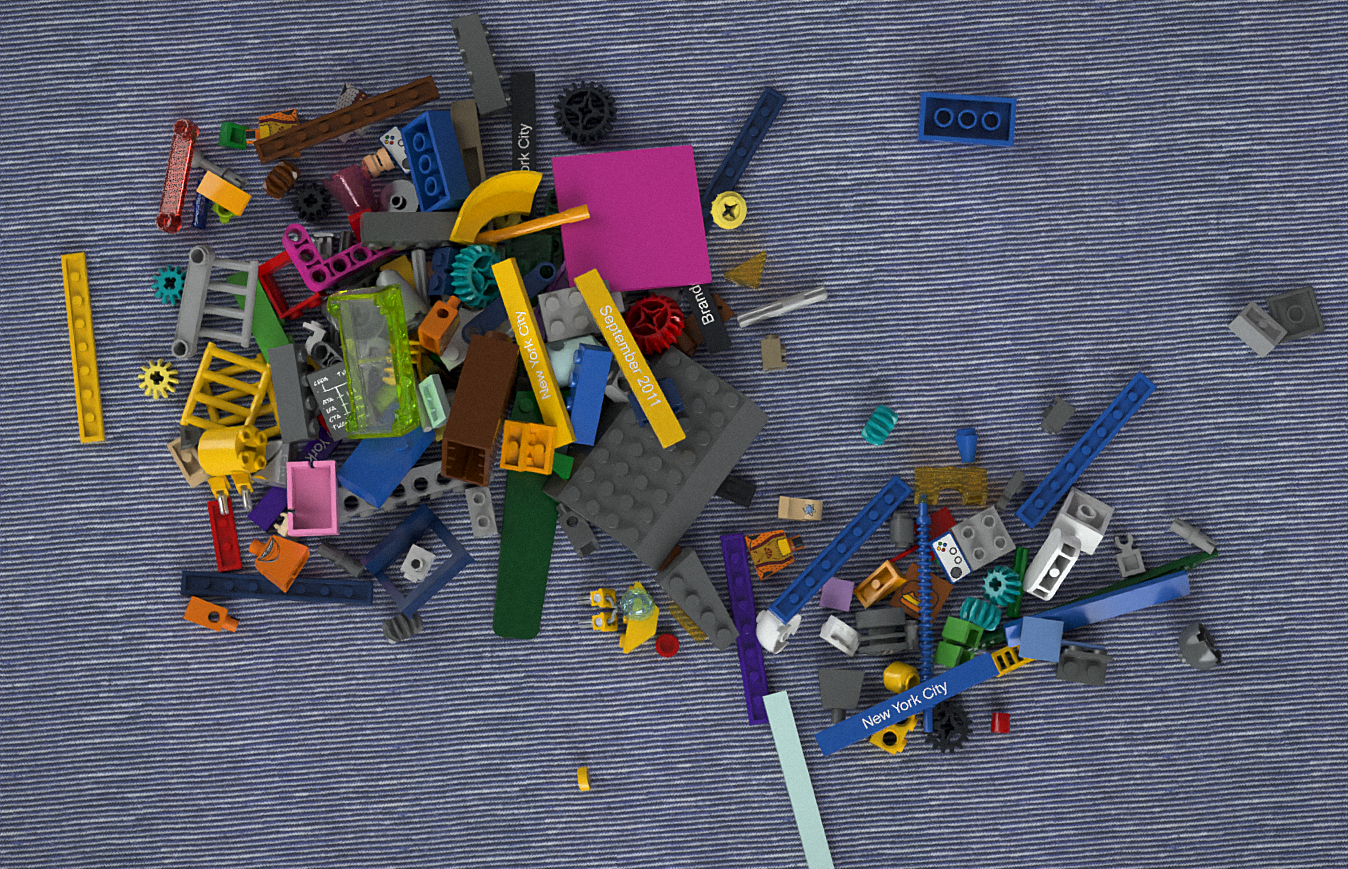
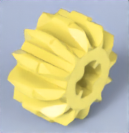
M163 359L158 360L157 366L153 360H150L149 365L151 368L148 369L144 365L141 367L146 374L138 375L139 379L145 380L139 384V387L141 389L147 388L144 393L146 396H150L153 393V398L158 400L161 392L162 396L166 399L168 398V389L173 393L176 391L171 384H179L178 379L172 378L178 374V371L176 369L171 370L173 364L170 362L164 365ZM157 374L164 378L163 382L159 381V385L153 380L155 376L158 377Z

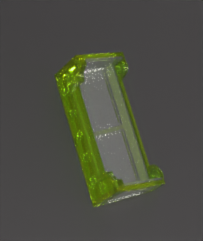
M401 283L339 291L328 296L327 311L333 318H338L352 411L344 422L348 438L402 437L419 427L421 422Z

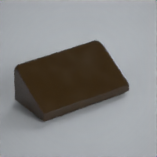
M422 352L421 373L427 377L439 374L445 390H456L459 379L432 357Z

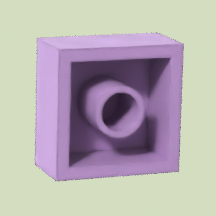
M831 578L822 587L819 606L849 612L855 582Z

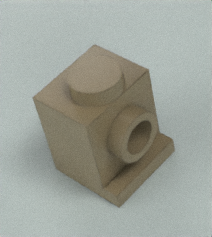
M766 335L765 339L760 341L762 371L786 369L787 362H782V359L786 358L785 344H780L779 335Z

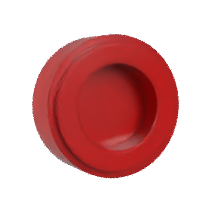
M662 634L656 640V651L662 657H672L679 650V641L672 634Z

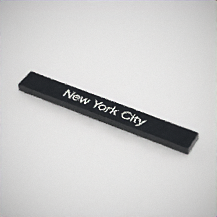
M535 73L511 74L512 171H536ZM536 192L529 216L521 215L522 222L518 224L537 219ZM530 233L513 238V257H515L516 262H528Z

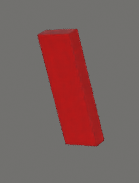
M227 498L229 513L226 514L224 510L225 515L220 513L218 500L207 502L219 573L243 569L232 498Z

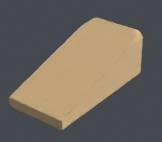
M180 437L167 444L169 451L192 488L212 477L202 468L198 458V450L195 446L181 450Z

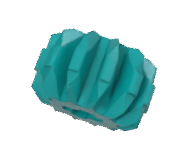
M168 264L167 272L159 268L158 271L162 275L160 277L153 275L152 278L158 283L152 284L151 288L158 290L154 296L156 298L162 297L161 302L163 304H166L170 299L171 304L176 305V298H179L180 301L182 300L187 271L181 273V266H177L173 271L172 265ZM170 280L175 282V288L173 290L169 287L168 284Z
M883 404L879 405L865 423L861 436L870 444L876 446L883 444L897 423L898 414Z
M998 565L995 566L994 570H987L988 577H982L985 585L980 587L983 591H986L983 597L989 600V603L996 606L1004 607L1008 606L1009 602H1016L1015 595L1021 594L1017 590L1022 585L1020 581H1017L1020 575L1013 572V569L1008 566Z
M966 597L960 608L959 616L964 621L992 631L999 624L1002 612L998 607L974 597Z

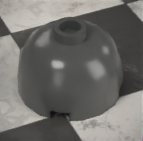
M1195 621L1183 629L1178 640L1180 650L1177 652L1183 664L1189 663L1195 669L1204 670L1212 668L1223 661L1220 650L1214 651L1213 643L1215 641L1201 622Z

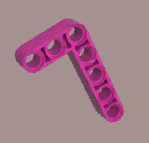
M290 224L282 237L283 246L306 286L314 292L322 291L401 251L394 250L392 247H385L384 251L369 250L368 247H361L360 242L323 261L302 225ZM295 233L299 236L300 240L293 241L289 238L288 234ZM308 254L312 261L305 262L301 259L300 255ZM354 254H362L365 261L356 260ZM333 264H341L344 267V271H336ZM319 274L323 277L324 281L316 282L312 275Z

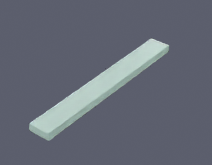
M784 690L762 696L808 868L834 869L787 691Z

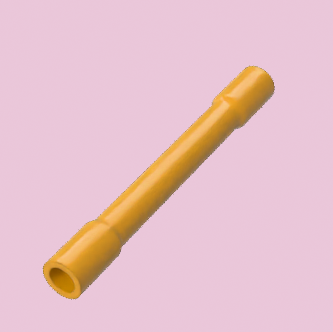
M585 204L567 209L564 212L498 230L478 233L473 244L489 246L499 241L565 223L591 218L588 205Z

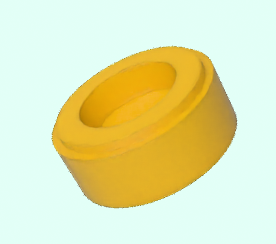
M588 766L579 767L577 769L580 790H591V777Z

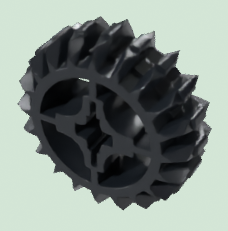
M581 81V88H577V85L572 83L573 91L564 88L566 97L558 95L557 98L562 104H554V108L559 110L554 113V118L560 119L556 122V127L564 126L560 131L562 135L570 132L568 135L569 141L573 140L574 136H577V144H581L582 138H586V144L590 145L591 137H594L595 142L598 143V134L606 138L607 132L604 129L613 130V126L609 122H616L617 117L610 114L617 113V108L610 107L615 104V99L607 100L610 96L609 90L601 94L603 85L600 84L597 89H594L593 81L590 82L589 87H585V81ZM586 95L581 104L569 105L575 98ZM593 97L603 104L605 113H601L600 110L592 106ZM587 103H588V109H589V113H590V114H587V115H586V117H585V119H584V122H583V117H582V113H581V112H584L585 108L587 107ZM566 112L579 119L578 129L568 122ZM603 120L594 129L585 130L589 122Z

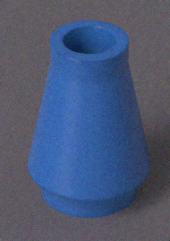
M975 428L957 429V435L954 437L961 456V463L976 462L978 434H976Z

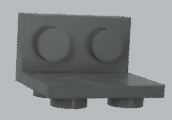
M1073 645L1066 646V649L1061 650L1055 679L1104 687L1107 663L1113 662V657L1107 656L1108 651L1093 649L1088 653L1083 652L1084 647Z

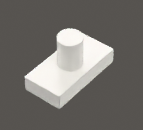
M831 615L828 621L822 625L819 636L852 657L860 644L857 638L863 635Z

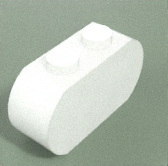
M1059 528L1054 529L1026 570L1022 584L1023 590L1042 600H1050L1078 559L1081 550V540Z

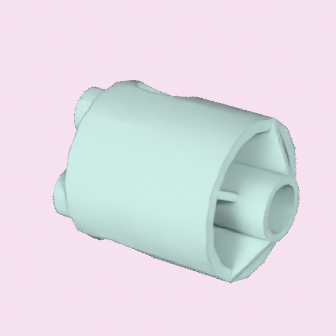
M590 333L544 343L559 388L568 386L569 375L574 372L575 368L573 355L575 350H578L579 343L602 346Z

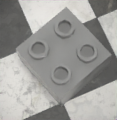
M990 506L948 529L972 571L1016 549L994 506Z

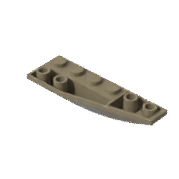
M475 99L451 102L450 112L471 192L487 180ZM493 219L479 233L494 230Z

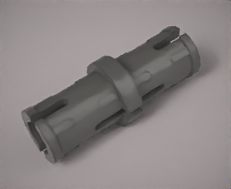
M326 540L323 541V544L317 550L318 554L333 562L335 567H341L356 578L365 569L362 563L349 556L347 551L337 549Z

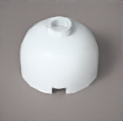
M762 610L756 618L758 623L756 627L758 641L773 654L779 653L789 643L785 641L792 633L794 636L801 622L800 614L797 613L785 626L769 610Z

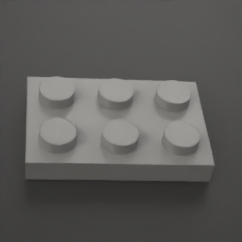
M608 279L603 280L609 294L611 295ZM577 286L537 295L547 342L600 331Z

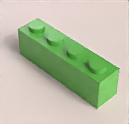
M240 271L226 278V280L231 284L247 286L248 272ZM257 278L251 331L267 364H269L268 349L296 343L291 333L286 335L283 326L286 325L285 320L280 319L278 313L276 314L268 294L265 292L260 279ZM234 294L240 309L244 310L246 296Z

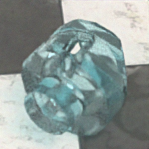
M633 588L623 594L620 608L626 618L633 621H643L653 615L655 601L647 591Z

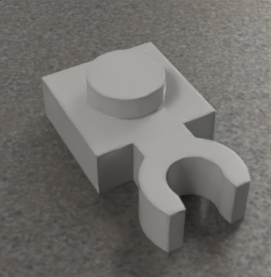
M1130 533L1126 534L1127 543L1125 545L1120 543L1119 537L1114 538L1115 546L1121 551L1120 554L1115 555L1121 578L1145 572L1139 548L1132 550L1133 537Z

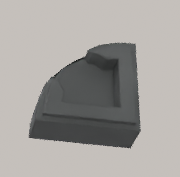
M180 425L181 450L195 446L204 433V429L194 425Z

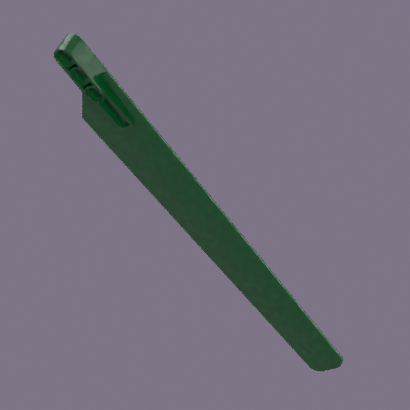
M555 188L550 190L546 196L543 217L558 213L557 206L550 202V197L556 195ZM560 228L543 229L542 234L530 233L527 274L542 262L552 263L558 272L565 261ZM550 241L555 242L558 245V251L555 253L548 252L545 244ZM543 267L540 269L541 277L545 279L552 277L550 268ZM549 285L537 295L545 293ZM537 295L530 300L532 308L538 305ZM519 349L517 377H523L524 361ZM567 386L559 389L560 391L570 390V387ZM569 444L555 448L554 452L567 456ZM507 470L492 625L493 631L500 637L527 640L534 638L540 629L558 518L556 507L559 505L558 502L542 492L541 489L552 474L546 475L530 471Z

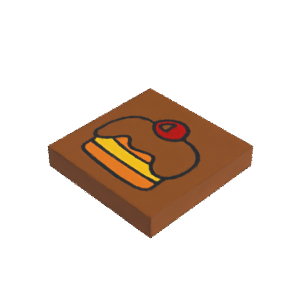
M912 562L904 575L907 581L897 588L889 605L894 608L904 607L906 615L921 622L918 619L921 617V614L918 613L921 610V607L918 606L921 603V600L918 599L921 596L918 593L920 579L917 578L920 576V573L917 572L920 566ZM930 572L929 575L932 576V579H929V582L932 583V586L929 588L932 589L930 596L933 597L930 600V603L933 604L930 607V610H933V613H930V616L933 617L930 623L933 624L954 585Z

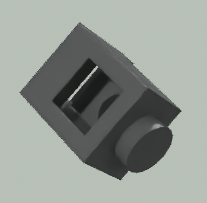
M1056 395L1051 401L1055 405L1049 404L1041 415L1044 417V420L1040 424V428L1048 434H1052V432L1058 434L1076 410Z

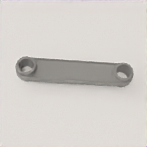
M197 245L189 252V263L175 337L171 346L172 354L179 359L191 358L197 352L198 337L211 269L215 259L214 250L207 245ZM201 251L203 252V255H204V256H203V260L201 259ZM183 344H184L185 347H186V351H185V352H184V350H183Z

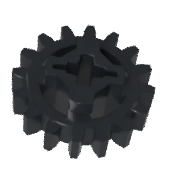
M942 701L939 703L938 709L936 707L932 708L933 718L938 713L945 711L942 719L933 721V730H936L940 735V742L934 738L932 732L921 731V734L928 735L924 742L933 743L932 750L939 746L941 753H945L946 748H949L950 753H954L955 746L961 750L963 749L961 742L970 741L966 735L973 733V730L968 729V725L972 724L973 721L966 720L965 717L968 716V711L960 712L962 705L953 708V702L949 701L948 706L945 707ZM954 713L961 719L962 725L956 723ZM946 720H948L949 725L953 726V730L948 731L945 736V731L941 729V724H945ZM954 734H961L955 742L949 744L950 737Z

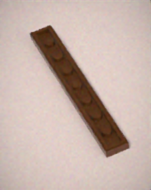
M432 75L259 139L254 141L253 144L261 165H265L440 99Z

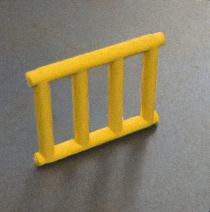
M208 342L183 410L180 424L183 426L191 424L206 430L227 427L192 415L198 401L245 417L244 425L254 426L272 377L270 363L264 364L217 348L213 342ZM213 356L261 372L262 376L258 387L208 370ZM207 379L254 395L250 409L201 393L204 380Z
M262 352L252 359L264 364L267 363ZM235 364L214 372L229 377L251 369ZM272 377L267 388L270 403L262 405L257 416L259 417L271 412L274 413L277 426L261 430L266 433L267 439L281 434ZM205 379L201 392L213 396L209 385L213 381ZM259 382L253 383L252 385L258 387ZM235 389L213 397L229 402L250 394ZM206 404L212 422L228 427L246 421L245 417L236 414L220 419L217 408Z

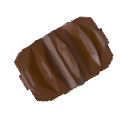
M286 159L281 160L265 178L262 184L263 190L271 198L277 201L281 200L298 181L301 174L300 170L292 162Z

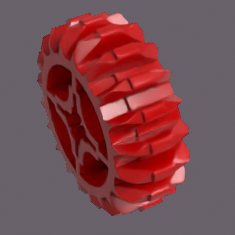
M654 293L650 298L644 295L642 301L636 300L634 306L628 305L629 312L623 313L624 322L642 355L647 352L652 356L655 351L661 354L662 349L665 347L670 349L669 344L672 342L677 343L676 337L682 336L681 329L685 327L683 322L684 315L680 306L671 297L667 298L663 294L658 298Z

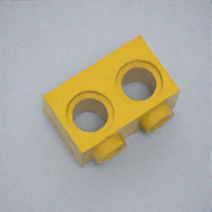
M916 714L907 718L903 724L896 723L871 735L868 742L892 755H896L897 751L901 753L907 743V740L904 739L907 731H913L917 724L918 718L915 717ZM886 732H892L896 737L895 743L891 746H887L883 742V735Z

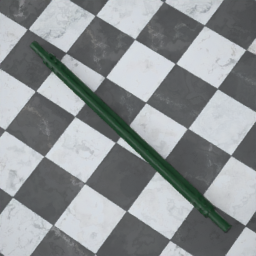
M1214 548L1211 554H1208L1206 551L1197 555L1190 554L1045 611L1179 571H1189L1198 567L1197 565L1218 557V551ZM1000 627L982 634L977 649L966 645H960L959 647L976 653L1006 641L1004 628Z

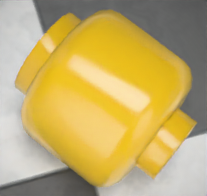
M894 661L883 673L885 687L897 694L919 685L920 682L917 669L901 661Z

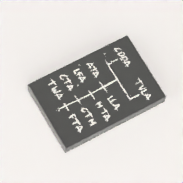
M352 357L306 375L334 442L379 425Z

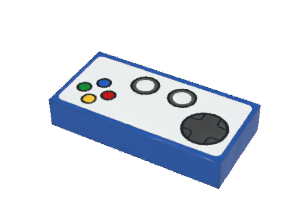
M395 125L377 139L407 177L411 174L400 128Z
M949 530L928 542L951 584L972 573L970 566Z

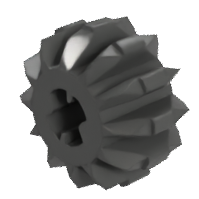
M417 611L412 615L413 618L411 619L402 613L383 622L381 625L383 634L389 643H397L423 630V621Z

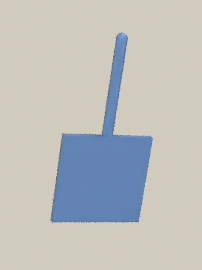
M1023 616L1018 657L1059 662L1061 645H1073L1097 650H1105V646L1062 640L1064 622Z

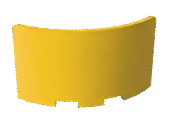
M527 170L510 171L498 174L481 183L463 203L449 240L468 246L473 245L479 231L491 219L511 214L529 216L534 194L543 174Z

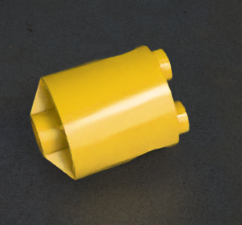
M253 425L208 429L199 440L198 458L205 472L211 476L257 472L259 469H264L266 466L267 435L264 431H259Z

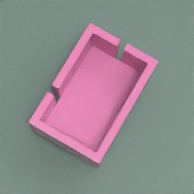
M335 460L313 461L315 468H311L309 461L286 462L288 509L295 510V514L288 513V535L291 537L340 535L339 491L336 474L338 472V463Z

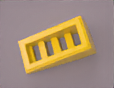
M1020 645L1010 648L1006 646L991 654L1000 673L996 676L997 678L1035 659L1023 658L1019 662L1013 648L1017 647L1019 650ZM1009 651L1015 664L1010 665L1005 652ZM1001 655L1006 666L1005 669H1002L997 656Z

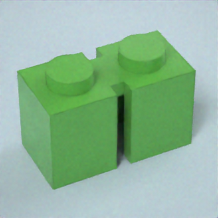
M948 616L941 636L944 639L943 642L939 641L933 662L953 669L974 659L975 653L963 650L964 648L955 645L958 643L977 649L984 628L971 622Z

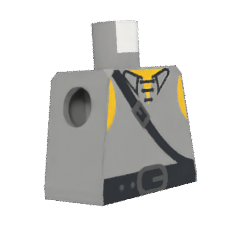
M282 440L267 442L266 466L264 469L250 473L251 478L260 484L287 489L286 462H297L298 445L283 444Z

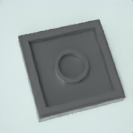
M1312 285L1265 299L1270 317L1287 331V334L1278 344L1326 331Z

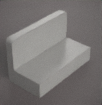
M1251 301L1228 325L1230 330L1262 358L1287 334V331L1254 301Z

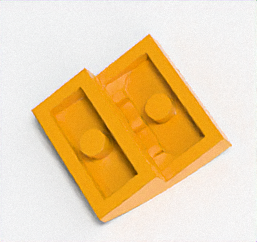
M505 420L500 468L520 472L530 471L546 475L552 474L557 426Z

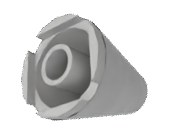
M392 269L384 270L379 274L376 282L380 299L386 307L387 331L391 338L400 337L399 334L406 332L407 336L418 331V327L428 315L430 309L398 271H392Z

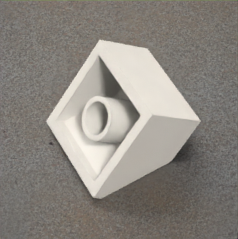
M1072 486L1049 533L1059 528L1081 540V551L1092 555L1105 534L1114 508Z

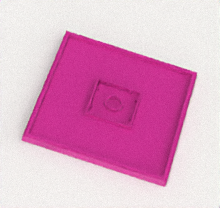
M692 145L553 157L551 159L558 213L587 204L591 218L560 225L568 288L576 286L574 278L595 268L602 280L608 279L611 293L712 282Z

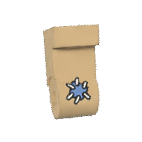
M780 496L777 519L822 521L823 501Z

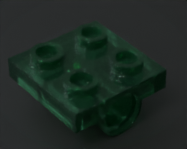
M525 234L507 239L505 259L515 257L521 277L523 278L542 262L553 264L555 236ZM543 267L540 269L541 277L545 279L552 277L550 268Z

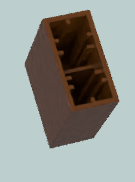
M488 331L484 336L472 334L442 437L441 476L488 487L504 431L505 420H507L511 406V398L518 371L520 345L513 344L512 338L504 333Z

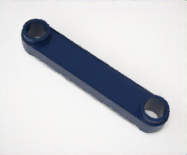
M542 262L522 278L529 301L556 278L557 269L552 263ZM543 267L550 268L552 277L549 279L541 277L540 269ZM502 296L498 297L462 328L461 338L466 344H470L471 340L465 335V331L468 328H475L480 336H484L486 332L495 330L509 318Z

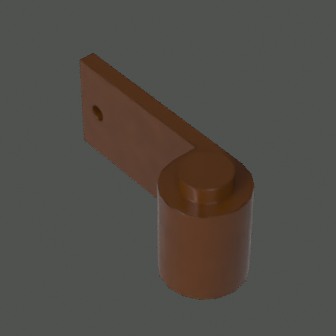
M715 293L712 298L722 322L725 324L735 313ZM693 313L683 321L685 327L681 329L682 336L676 337L677 343H670V345L690 358L698 352L696 348L704 342Z

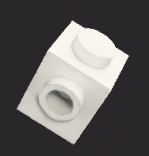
M413 544L400 569L405 572L403 577L414 583L418 579L424 581L436 555Z

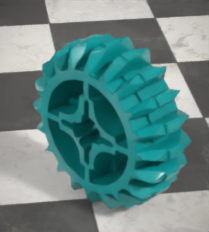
M485 244L469 245L467 248L460 250V254L455 256L456 262L451 264L454 268V272L450 274L454 277L451 285L456 287L454 293L459 295V299L462 302H465V306L475 309L486 308L501 296L491 266L506 259L500 258L501 252L495 251L494 247Z

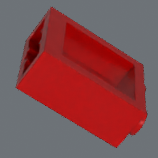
M285 250L258 266V278L280 319H290V321L301 317L303 315L302 311L308 307L313 309L323 303L322 299L327 297L328 294L324 289L314 292V295L292 308L288 306L272 275L293 262ZM306 254L300 255L303 261L310 262ZM317 274L312 275L316 282H321Z

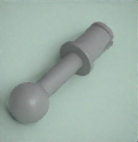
M191 149L186 153L185 161L190 167H201L243 190L241 187L245 189L248 180L232 172L230 167H225L224 169L204 159L203 153L198 149Z

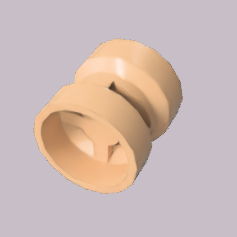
M384 147L379 149L374 155L369 154L363 157L373 178L380 176L384 170L389 171L395 168ZM378 158L380 159V161H381V163L383 164V166H381V165L379 164V162H378V160H377Z

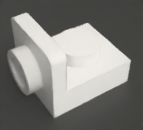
M311 321L310 324L304 322L302 325L304 329L314 333L313 337L309 336L305 343V349L311 358L312 346L319 341L325 342L328 337V333L323 330L325 326L315 321Z

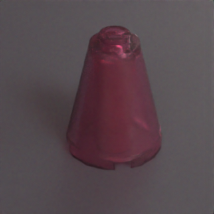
M365 160L359 161L360 167L353 164L330 175L332 180L329 182L327 178L322 180L324 186L349 216L370 208L371 212H378Z

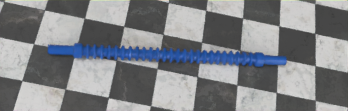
M927 492L918 493L919 516L916 517V525L919 526L916 529L919 532V535H917L919 539L917 545L920 546L917 549V552H920V555L917 556L920 559V562L917 563L920 566V569L917 570L920 576L917 578L920 579L918 593L921 594L918 597L921 600V603L918 604L921 607V610L918 611L921 614V617L918 618L921 620V624L918 626L921 627L919 634L922 635L919 638V641H922V644L919 645L922 648V651L919 652L922 655V658L919 659L922 662V665L919 666L922 668V672L919 673L922 675V679H920L922 683L932 679V675H934V672L931 671L934 668V665H931V661H934V658H931V655L934 654L931 651V648L934 647L931 641L934 638L931 637L933 631L930 629L933 627V624L930 623V620H933V617L930 616V613H933V610H930V607L933 606L930 600L933 597L930 596L932 589L929 588L932 586V583L929 582V579H932V576L929 575L932 572V569H929V566L932 565L929 559L932 556L929 555L931 549L928 544L930 542L928 539L931 538V535L928 534L931 531V528H928V525H931V517L928 516ZM935 705L923 710V732H933L932 708Z

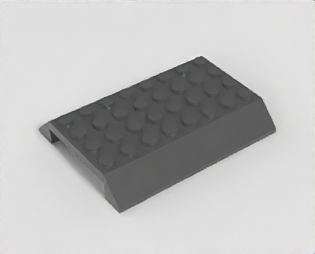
M670 345V349L663 348L661 354L655 351L651 356L646 352L643 357L650 362L648 366L656 380L672 377L684 406V410L674 415L686 435L685 439L663 449L651 424L643 427L639 426L630 402L614 403L609 399L600 412L594 445L575 443L567 456L574 458L569 479L564 480L559 477V474L554 472L541 489L542 492L556 502L565 504L631 550L639 560L656 572L770 419L751 399L672 345Z

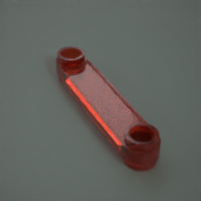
M178 119L173 125L174 134L159 213L155 219L156 226L168 234L177 233L182 226L181 216L195 142L199 134L198 126L188 119Z

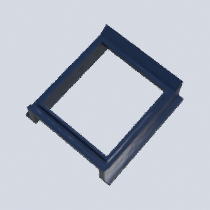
M425 503L419 506L360 560L362 565L374 575L398 604V608L410 619L413 618L412 615L461 570L468 564L476 562ZM432 529L453 555L408 596L404 597L384 571Z

